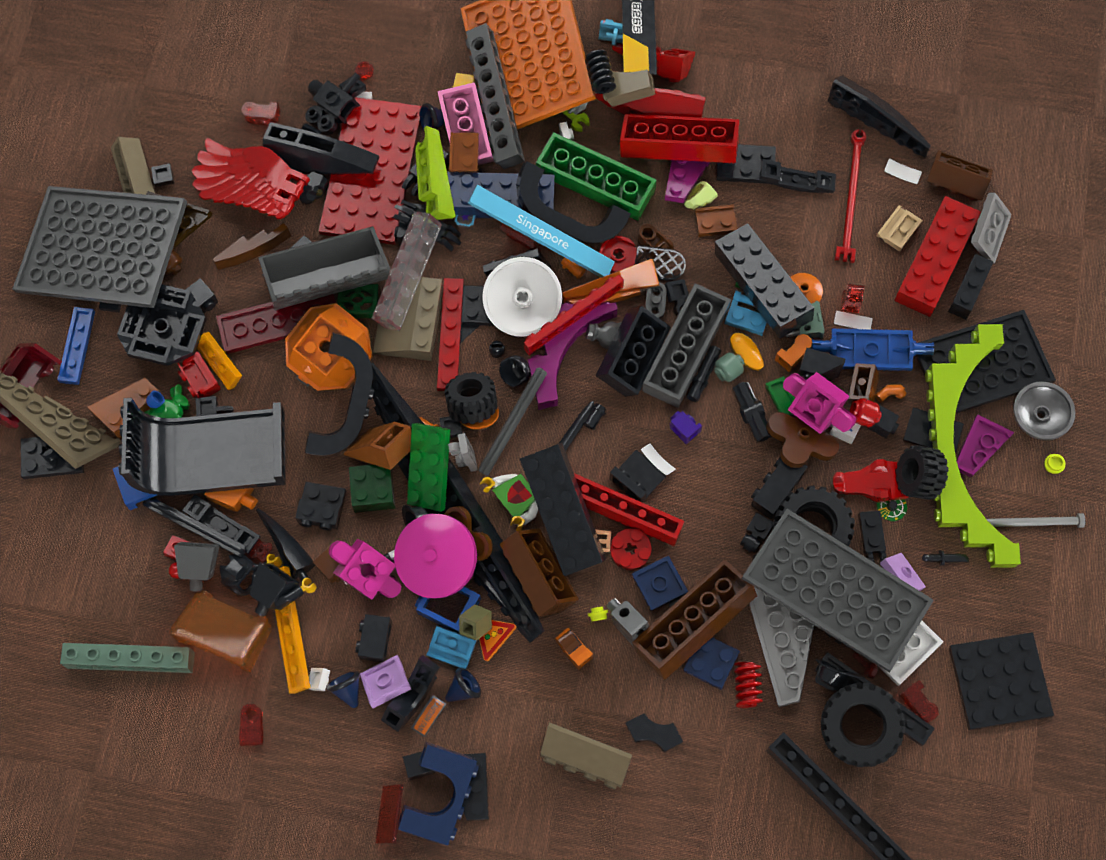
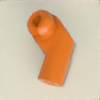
M900 384L886 385L876 394L875 398L880 403L890 395H896V398L902 399L906 396L905 387Z

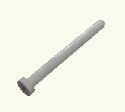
M1077 513L1076 517L987 519L994 527L1077 525L1078 528L1085 527V516L1083 513Z

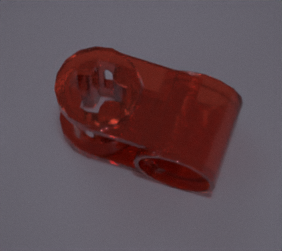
M246 704L240 713V746L263 745V713L255 704ZM253 709L256 715H253L251 719L247 716V714L251 713V710Z

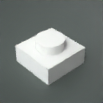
M567 122L559 123L560 135L573 140L572 128H568Z
M311 668L309 675L311 688L309 689L312 691H325L329 682L330 670Z

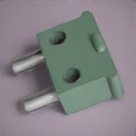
M819 301L811 303L814 307L813 320L789 333L786 337L798 336L800 334H806L810 338L819 337L822 339L824 337L825 331Z

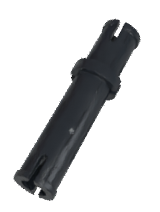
M710 346L697 376L692 380V387L686 396L688 400L692 402L699 401L702 391L708 385V379L713 371L715 362L722 352L719 347Z

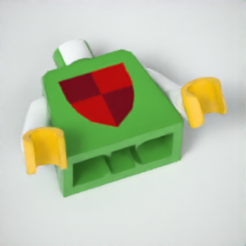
M507 474L494 478L485 477L480 482V485H488L483 490L485 493L489 492L492 487L494 488L492 491L513 516L510 526L518 524L516 531L521 530L523 525H526L536 517L539 509L530 485L522 474Z

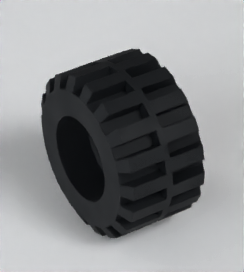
M466 372L463 375L455 376L456 378L451 379L449 384L446 385L444 393L450 417L454 418L455 421H462V424H475V422L481 423L484 419H489L490 415H494L495 409L498 406L494 382L488 375L484 376L483 373Z
M916 445L906 448L904 454L902 453L896 469V482H898L897 486L901 493L908 497L928 500L940 495L948 479L947 459H944L945 455L935 448Z

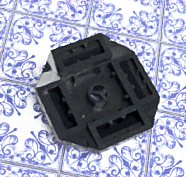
M161 284L154 308L127 305L117 336L129 357L168 366L195 354L207 319L191 291ZM167 326L165 330L159 331L161 327Z

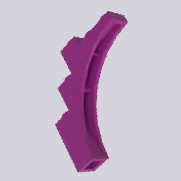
M616 302L600 304L544 344L545 356L535 355L528 359L530 377H532L538 367L547 372L545 379L535 394L538 410L558 406L557 375L564 356L577 338L587 331L589 323L599 324L617 317L618 309ZM562 304L559 314L562 311L571 309L573 304Z

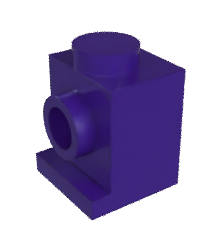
M677 411L670 418V429L685 444L689 443L701 432L702 425L700 423L696 425L694 418L689 414L686 415L683 411Z

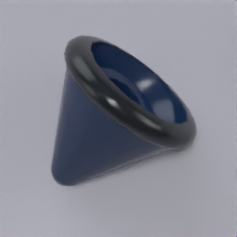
M429 103L421 106L419 111L420 125L424 132L426 126L438 130L445 124L441 109Z
M464 668L456 669L455 676L445 697L446 701L453 702L479 698L481 696V688L476 678Z
M352 671L332 680L326 689L350 707L356 708L358 706L360 673Z

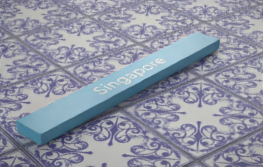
M477 185L468 201L469 205L602 278L610 274L615 261L483 187Z

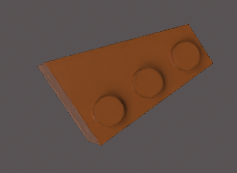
M143 378L87 408L94 417L121 440L120 425H123V419L120 414V408L123 406V398H132L137 407L145 412L150 409L146 403L147 396L152 391L159 392V390L146 378Z

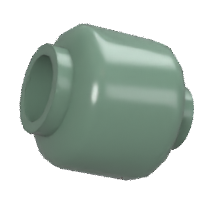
M728 352L715 362L714 372L721 381L731 382L743 374L744 360L739 354L735 355Z

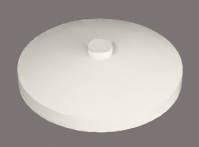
M528 257L512 258L499 264L488 276L483 289V306L488 318L499 330L511 336L527 337L532 333L536 334L545 323H551L557 318L562 306V289L555 273L543 262Z

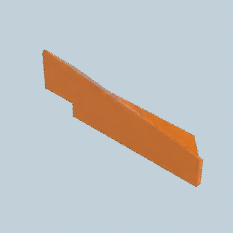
M649 259L562 293L563 302L574 304L580 299L583 300L588 297V294L593 289H599L607 279L617 275L624 279V288L605 302L615 303L641 295L640 289L659 286L654 261Z

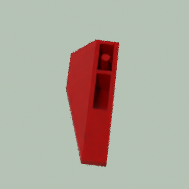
M654 88L655 95L612 107L608 101L604 100L603 94H595L597 100L624 115L703 118L706 97L698 94L683 93L680 90Z

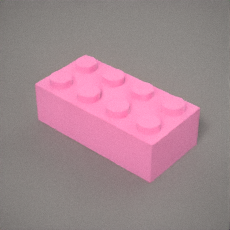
M475 83L437 91L449 143L450 132L479 133L478 165L494 162Z

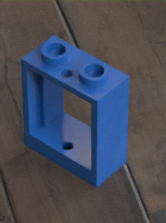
M465 587L458 591V593L469 597L461 614L474 604L479 605L481 601L480 594ZM419 596L415 604L418 615L460 634L459 618L454 623L426 609L430 598Z

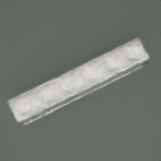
M416 211L413 213L372 316V319L384 328L400 331L442 226L430 213Z

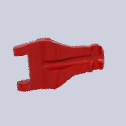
M878 459L858 471L836 472L832 478L833 489L838 494L863 495L878 503L909 498L902 494L901 490H898L896 482L898 462Z

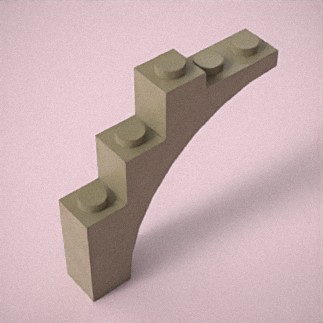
M647 69L636 72L613 71L612 76L615 79L613 83L616 84V89L603 94V98L613 107L655 95L653 77Z

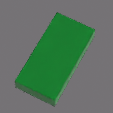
M784 376L766 383L765 388L777 411L794 416L788 409L795 397L783 388Z

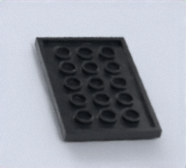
M1025 310L979 323L1002 324L1004 344L999 350L991 351L974 368L961 392L956 413L1017 395L1024 387L1035 382L1054 383L1056 381ZM979 324L918 342L934 343L933 356L916 355L924 376L931 364L949 363L948 353L955 344H974L971 342V333Z

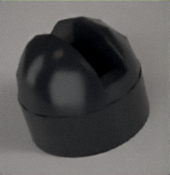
M493 341L489 346L490 355L494 358L502 357L505 353L504 344L501 341Z

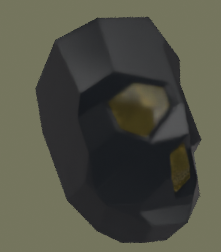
M311 172L308 175L310 181L307 186L303 187L304 191L299 198L300 201L304 204H311L316 199L322 198L329 185L326 177Z

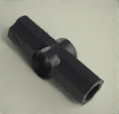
M749 382L737 384L732 388V391L740 406V414L743 421L749 425L757 443L768 440L772 436L767 431V420L762 403L756 399Z

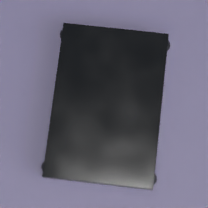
M913 407L903 441L933 448V442L929 440V430L932 429L931 421H928V412ZM954 421L953 440L955 453L964 426L963 423Z

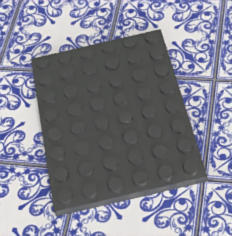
M48 186L13 290L16 293L154 308L187 201L185 198Z

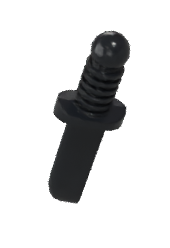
M939 550V554H924L922 556L924 562H939L940 566H944L945 562H969V558L965 554H944L943 550Z

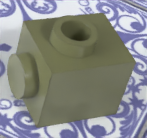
M474 604L459 616L460 634L476 641L492 629L491 611Z

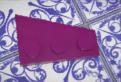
M672 160L665 200L684 203L710 162Z

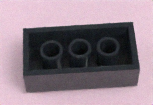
M643 306L629 308L595 376L625 397L638 395L671 327Z

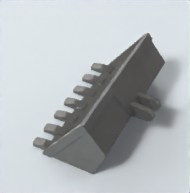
M373 226L258 257L274 310L387 280L391 270Z

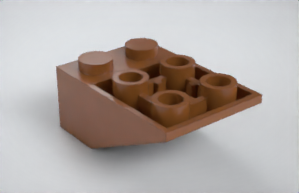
M392 422L369 429L344 452V455L391 470L410 452L411 427Z

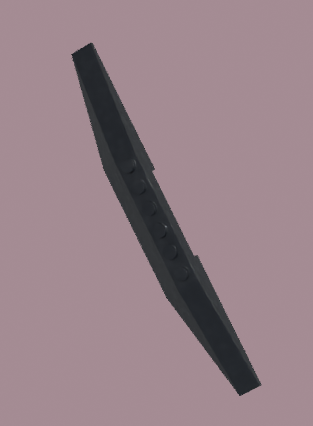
M371 363L373 371L371 388H374L372 398L376 405L374 409L377 416H381L384 425L397 422L410 426L412 431V424H424L375 364ZM410 452L398 463L407 480L409 479ZM449 458L445 510H426L429 514L444 515L451 507H464L471 515L472 531L483 532L490 537L493 545L492 553L487 559L476 562L473 573L475 578L473 580L487 590L488 597L491 600L495 599L501 606L500 610L503 614L510 616L519 632L531 643L544 632V628L537 613L532 608L530 599L524 593L518 577L513 573L510 562L503 554L500 543L503 542Z

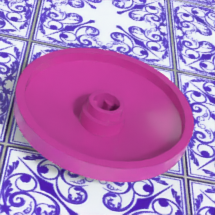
M427 514L410 522L401 532L394 551L395 568L403 584L413 593L426 598H444L460 591L471 579L477 562L476 544L470 531L459 520L443 514Z

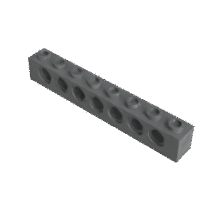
M485 23L466 31V45L471 52L469 58L475 69L473 75L479 85L477 92L483 102L481 109L487 119L485 120V126L490 132L489 142L494 149L492 156L496 164H499L503 169H507L525 162L494 32Z

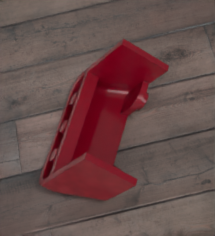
M20 343L11 352L0 368V371L6 376L17 378V382L26 388L29 386L33 388L40 378L50 376L54 370L53 365H60L62 361L36 343ZM0 403V424L7 428L17 429L20 420Z

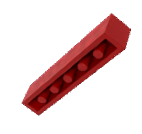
M574 473L587 509L630 528L640 529L644 534L675 547L683 529L684 520Z

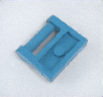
M736 290L725 324L762 336L767 324L766 320L759 312L737 306L738 302L751 306L754 305L746 295Z

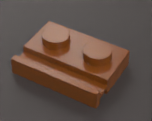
M450 132L449 171L478 173L479 133Z
M734 205L695 208L698 237L729 234L737 229Z

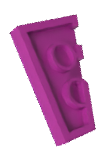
M977 414L956 459L959 472L972 477L1014 432Z

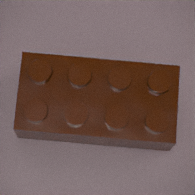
M540 529L516 531L500 543L504 556L510 562L513 573L518 577L524 593L530 599L532 608L539 617L561 613L579 600L567 577L563 575L560 564Z

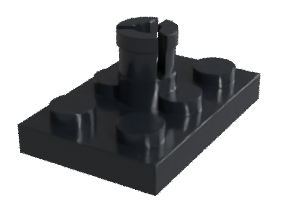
M40 437L21 439V477L23 479L84 473V465L75 469Z

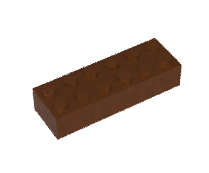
M724 559L632 642L637 654L666 680L757 597L754 586L742 579L743 575Z

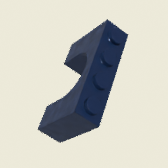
M425 742L418 762L419 765L447 775L453 784V796L449 804L437 812H425L403 805L396 826L398 830L448 846L449 841H453L457 832L455 824L457 819L460 820L463 815L464 807H462L464 798L468 799L471 786L469 784L471 778H475L479 765L476 764L477 760L473 757Z

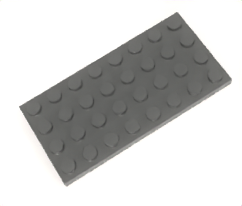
M786 509L742 577L744 581L752 584L755 588L888 672L894 667L934 601L789 509Z

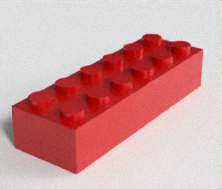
M625 114L620 137L621 157L736 163L740 119Z
M947 196L944 197L895 297V302L931 317L981 211Z

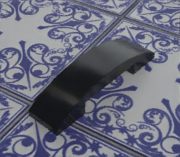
M766 159L761 161L760 178L773 185L810 193H833L835 191V173L817 170L816 173L781 167V162Z
M195 494L182 510L191 518L245 545V552L248 554L261 538V536L235 522Z

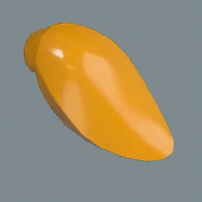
M734 333L730 338V342L735 355L739 354L744 360V365L756 371L761 370L764 367V363L756 344L747 335Z

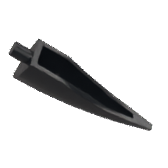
M257 508L256 512L271 535L283 565L289 567L291 577L294 579L299 578L301 582L304 578H309L306 573L315 567L313 559L279 523Z

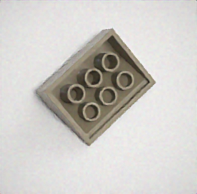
M427 277L404 279L385 328L380 324L377 326L373 354L432 361L443 296L442 279ZM392 280L385 281L381 308Z
M550 722L540 753L541 757L544 758V762L554 766L556 763L564 766V770L574 774L576 771L584 773L583 777L591 781H596V779L604 781V785L611 789L622 787L632 758V754Z

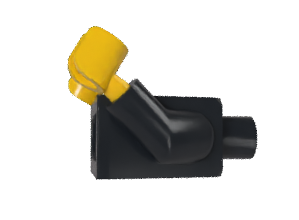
M269 554L266 558L267 563H259L258 568L252 573L250 596L259 602L255 612L258 615L266 616L269 609L281 610L304 595V591L307 593L315 592L317 586L315 583H312L310 578H304L302 586H298V581L279 568L282 565L280 557Z

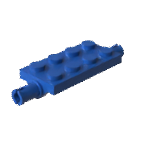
M832 329L830 341L812 340L811 346L814 350L829 352L831 355L845 358L842 369H854L855 363L875 364L877 370L912 371L913 357L915 355H934V343H916V341H913V330Z

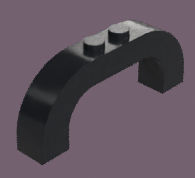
M528 161L523 163L518 174L516 191L519 203L527 213L584 244H595L609 240L616 236L626 225L631 213L615 205L609 206L603 220L594 227L586 226L546 206L538 194V184L544 169Z
M334 332L331 334L328 353L348 359L354 366L355 379L343 425L335 432L327 434L309 431L305 453L313 455L335 454L348 447L356 439L361 430L363 419L367 420L370 408L366 406L368 399L372 400L374 388H371L373 380L372 365L367 353L355 340Z

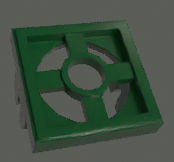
M369 284L339 292L337 304L356 319L377 318L379 315L378 284ZM361 292L367 293L371 297H365ZM355 297L363 298V300L359 303H355L352 301V299ZM345 303H350L354 306V310H347ZM365 303H372L367 310H360V306Z

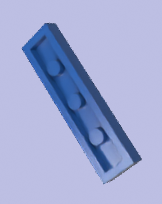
M74 307L57 379L59 383L75 385L80 383L95 316L94 309Z

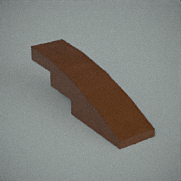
M284 223L269 234L263 229L250 240L242 236L212 260L218 270L239 265L277 247L290 238L291 234Z

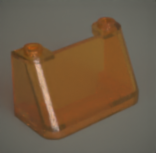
M204 590L201 593L196 592L174 622L168 634L178 642L187 643L190 646L193 645L225 659L231 664L240 666V669L251 673L273 628L268 623L269 619L261 615H257V617L215 600L212 598V594Z

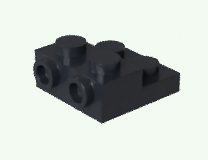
M305 482L302 499L299 500L295 517L299 525L304 527L320 526V529L326 531L338 529L346 489Z

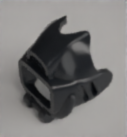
M229 555L230 563L225 566H219L222 579L220 583L238 596H247L250 594L252 583L246 589H242L240 583L251 571L254 572L258 568V564H255L246 555L241 557Z

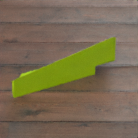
M426 126L424 128L423 142H418L415 148L419 200L426 201V220L452 219L455 217V211L440 134L438 130Z

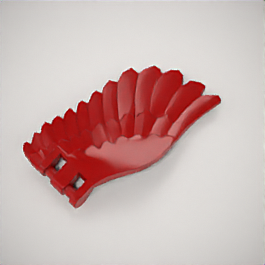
M209 138L205 140L207 152L199 151L198 161L202 165L195 166L192 169V173L196 178L192 185L200 192L198 195L200 198L213 200L214 203H235L238 206L251 207L260 213L275 216L276 219L285 218L293 210L294 202L299 200L304 191L303 187L307 186L310 181L308 176L291 169L274 151L267 147L252 146L231 149ZM291 178L297 181V184L290 182ZM281 193L286 194L288 199L281 197Z

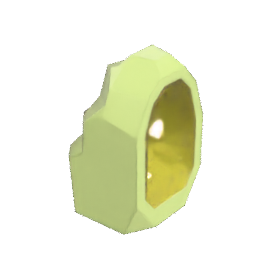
M702 181L693 187L684 205L695 210V208L711 204L718 195L711 185Z

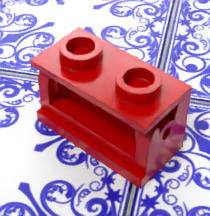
M198 351L182 362V367L177 363L181 369L178 371V374L183 382L186 380L189 382L190 386L187 388L193 398L195 396L198 398L210 397L221 390Z

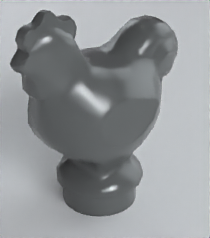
M608 322L601 328L596 323H589L586 339L591 341L597 339L599 344L608 350L622 322Z

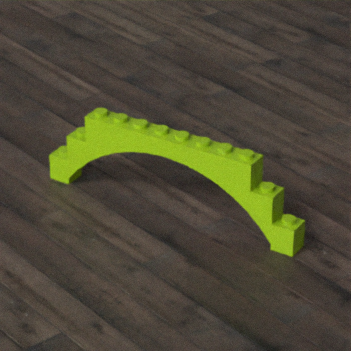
M979 324L971 333V342L974 344H955L948 353L949 363L931 364L925 373V380L929 382V390H927L926 394L927 402H930L928 421H931L932 429L929 430V440L933 442V448L939 449L945 455L944 459H947L948 462L946 486L942 488V493L933 499L937 504V509L934 510V520L938 521V527H963L960 531V539L962 542L964 541V547H989L986 557L987 561L990 562V568L1017 567L1021 564L1019 543H1013L1003 536L976 507L961 478L954 449L955 413L964 385L978 363L991 351L999 350L1004 344L1002 324Z

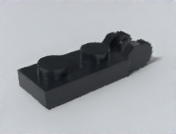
M880 511L860 512L859 522L864 554H866L867 559L875 563L873 553H879V562L886 558Z

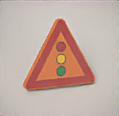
M492 620V629L479 638L485 661H489L516 629L515 624Z

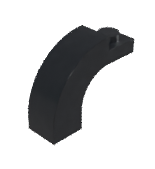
M422 655L418 659L408 680L411 689L397 696L387 706L381 721L399 732L428 695L437 679L436 675L440 666Z

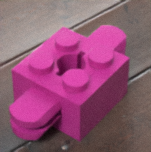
M816 372L807 380L799 374L793 373L784 380L783 388L795 397L788 411L818 433H823L831 424L842 432H847L855 425L856 417L843 407L850 396Z
M357 539L352 547L343 541H335L330 545L329 555L339 563L333 574L364 596L373 599L377 592H380L388 598H394L400 593V582L390 575L395 568V564L367 543Z

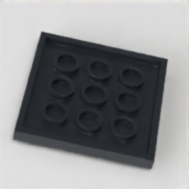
M1033 632L949 646L968 730L1054 716Z

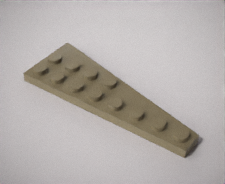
M0 371V403L75 469L119 447L121 440L118 437L113 439L105 434L106 430L102 428L96 429L88 424L89 420L74 416L70 409L48 396L42 397L38 395L31 386L26 388L17 382V378L6 376Z

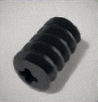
M605 50L591 51L585 57L592 91L598 94L609 93L616 89V84L613 83L615 79L612 76L613 71L609 63L610 59L606 56L607 51Z

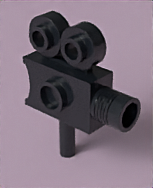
M355 72L342 89L328 80L325 84L318 80L311 81L308 86V92L314 95L313 100L318 106H312L307 110L305 114L306 121L312 126H317L325 135L334 133L338 127L337 119L345 124L350 112L360 106L348 93L361 76Z

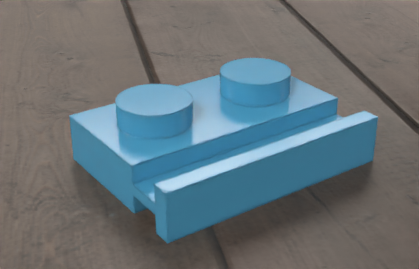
M436 626L426 655L467 669L476 640Z

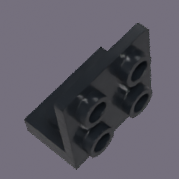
M635 450L619 468L615 466L610 471L609 480L629 497L643 503L666 478V475L638 450Z

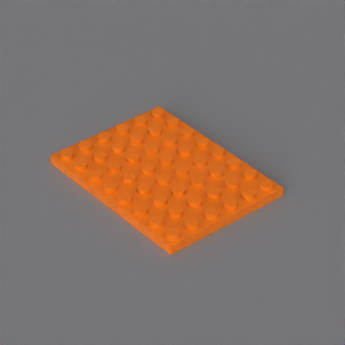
M479 0L460 8L465 31L486 23L494 32L517 129L596 99L586 68V56L572 0Z

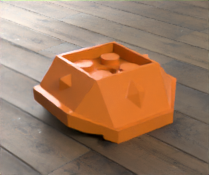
M337 303L310 307L285 338L286 366L317 391L348 389L355 379L354 366L348 359L329 354L328 351L324 352L322 349L325 342H330L332 332L355 340L367 353L369 359L373 358L368 328Z

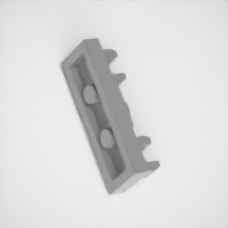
M465 433L458 434L459 442L449 443V452H451L452 456L457 455L455 459L458 467L468 466L471 472L477 471L475 452Z

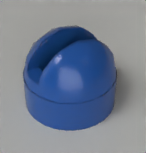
M152 391L146 399V403L150 408H158L165 402L163 395L158 391Z

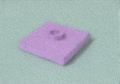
M902 553L885 558L880 562L883 569L917 590L921 591L926 587Z
M398 655L360 673L372 708L411 689Z

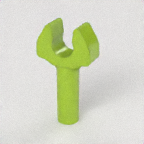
M567 110L562 112L572 120L571 128L574 131L583 132V127L578 122H584V124L589 126V118L586 113L583 112L577 115L573 112L569 114Z

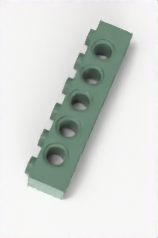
M63 643L60 664L67 669L193 673L195 652L190 647Z

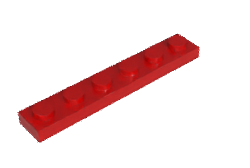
M620 275L610 277L602 287L593 289L588 294V297L576 301L568 311H562L553 322L545 323L536 334L532 333L526 337L524 350L528 355L535 352L623 289L624 279Z
M444 278L437 391H445L446 385L449 384L451 379H455L459 372L464 279Z

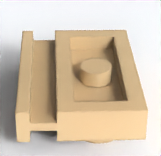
M899 205L877 233L876 237L882 238L884 242L900 252L923 220L908 210L905 211Z

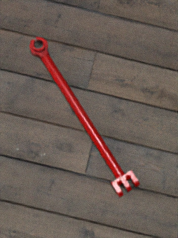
M859 129L853 131L850 139L853 144V156L842 247H836L834 259L839 261L840 254H843L842 261L846 262L847 256L851 255L850 263L855 262L856 249L850 248L861 146L864 145L867 138L863 130L860 132L861 138L856 136L859 134Z

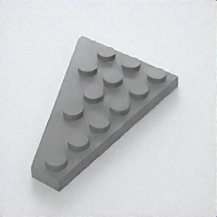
M755 588L757 597L749 604L778 706L782 707L800 702L814 624Z

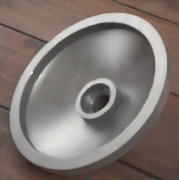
M1035 382L1027 385L1018 393L1013 404V414L1016 423L1027 435L1039 440H1054L1066 434L1072 427L1075 420V406L1069 394L1058 385L1049 382ZM1037 413H1041L1043 418L1038 417Z

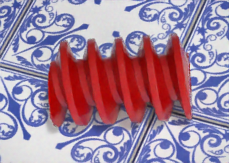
M754 662L734 663L735 666L739 667L734 671L736 675H739L735 678V682L739 684L735 687V690L740 692L735 696L740 701L736 703V707H757L758 703L763 702V699L757 698V695L763 692L756 689L757 686L762 685V682L756 681V678L761 677L762 674L755 672V670L761 668V665Z

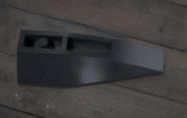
M843 75L833 81L828 102L832 106L842 109L849 116L861 120L866 126L873 127L882 135L892 138L899 145L911 149L916 155H921L924 158L927 156L931 145L890 104Z
M273 122L269 123L263 137V147L274 151L291 169L302 174H310L311 172L318 174H373L380 158L377 154L343 141Z

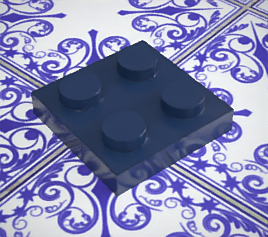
M669 555L632 573V578L651 612L684 596L688 592Z
M711 638L688 659L683 671L722 690L740 651Z

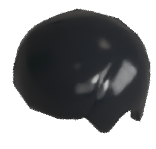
M513 355L501 361L499 372L502 380L507 385L515 387L529 379L530 367L523 357Z

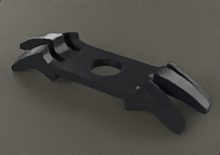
M402 200L400 204L406 207L395 205L394 207L410 218L395 214L393 219L404 222L409 227L414 228L418 215L426 220V212L419 209L415 204ZM431 220L434 225L432 230L424 228L423 233L434 239L435 242L442 244L451 252L454 249L453 246L446 239H442L443 237L459 246L462 243L457 238L460 237L461 233L453 226L447 225L440 220Z

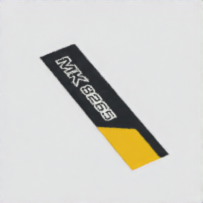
M622 0L624 72H636L647 69L650 74H657L654 0Z

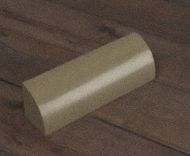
M118 137L111 146V151L123 193L144 195L148 191L155 193L139 138Z

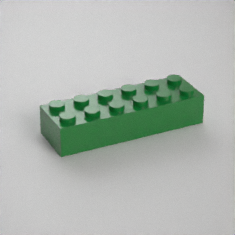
M554 132L536 161V166L544 169L543 174H555V183L604 206L615 205L631 213L630 218L639 221L656 191V179Z

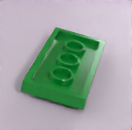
M420 423L412 424L408 505L436 511L445 510L450 429Z

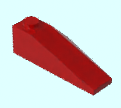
M623 43L614 45L612 50L623 55ZM656 47L657 74L663 78H669L671 82H680V80L686 78L695 57V51L676 48L661 51L660 47Z

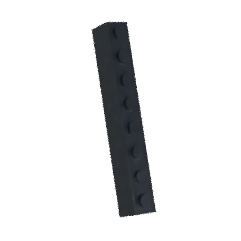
M784 732L768 747L766 752L874 860H912Z

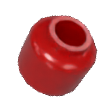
M865 398L854 401L849 410L856 417V424L865 427H872L875 423H878L882 415L878 403Z

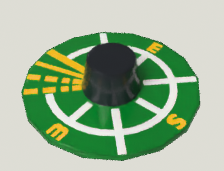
M905 499L877 502V511H880L881 517L885 520L898 521L907 512V502Z

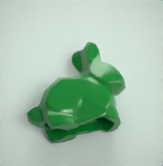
M177 384L170 389L171 400L165 399V402L160 407L150 408L144 413L161 418H183V411L190 408V403L182 395V386Z

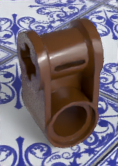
M644 224L641 226L638 235V243L641 246L674 249L673 243L653 225ZM643 234H650L652 237L645 238ZM655 250L658 254H661V253L663 252V251ZM653 251L650 253L653 258L657 257Z

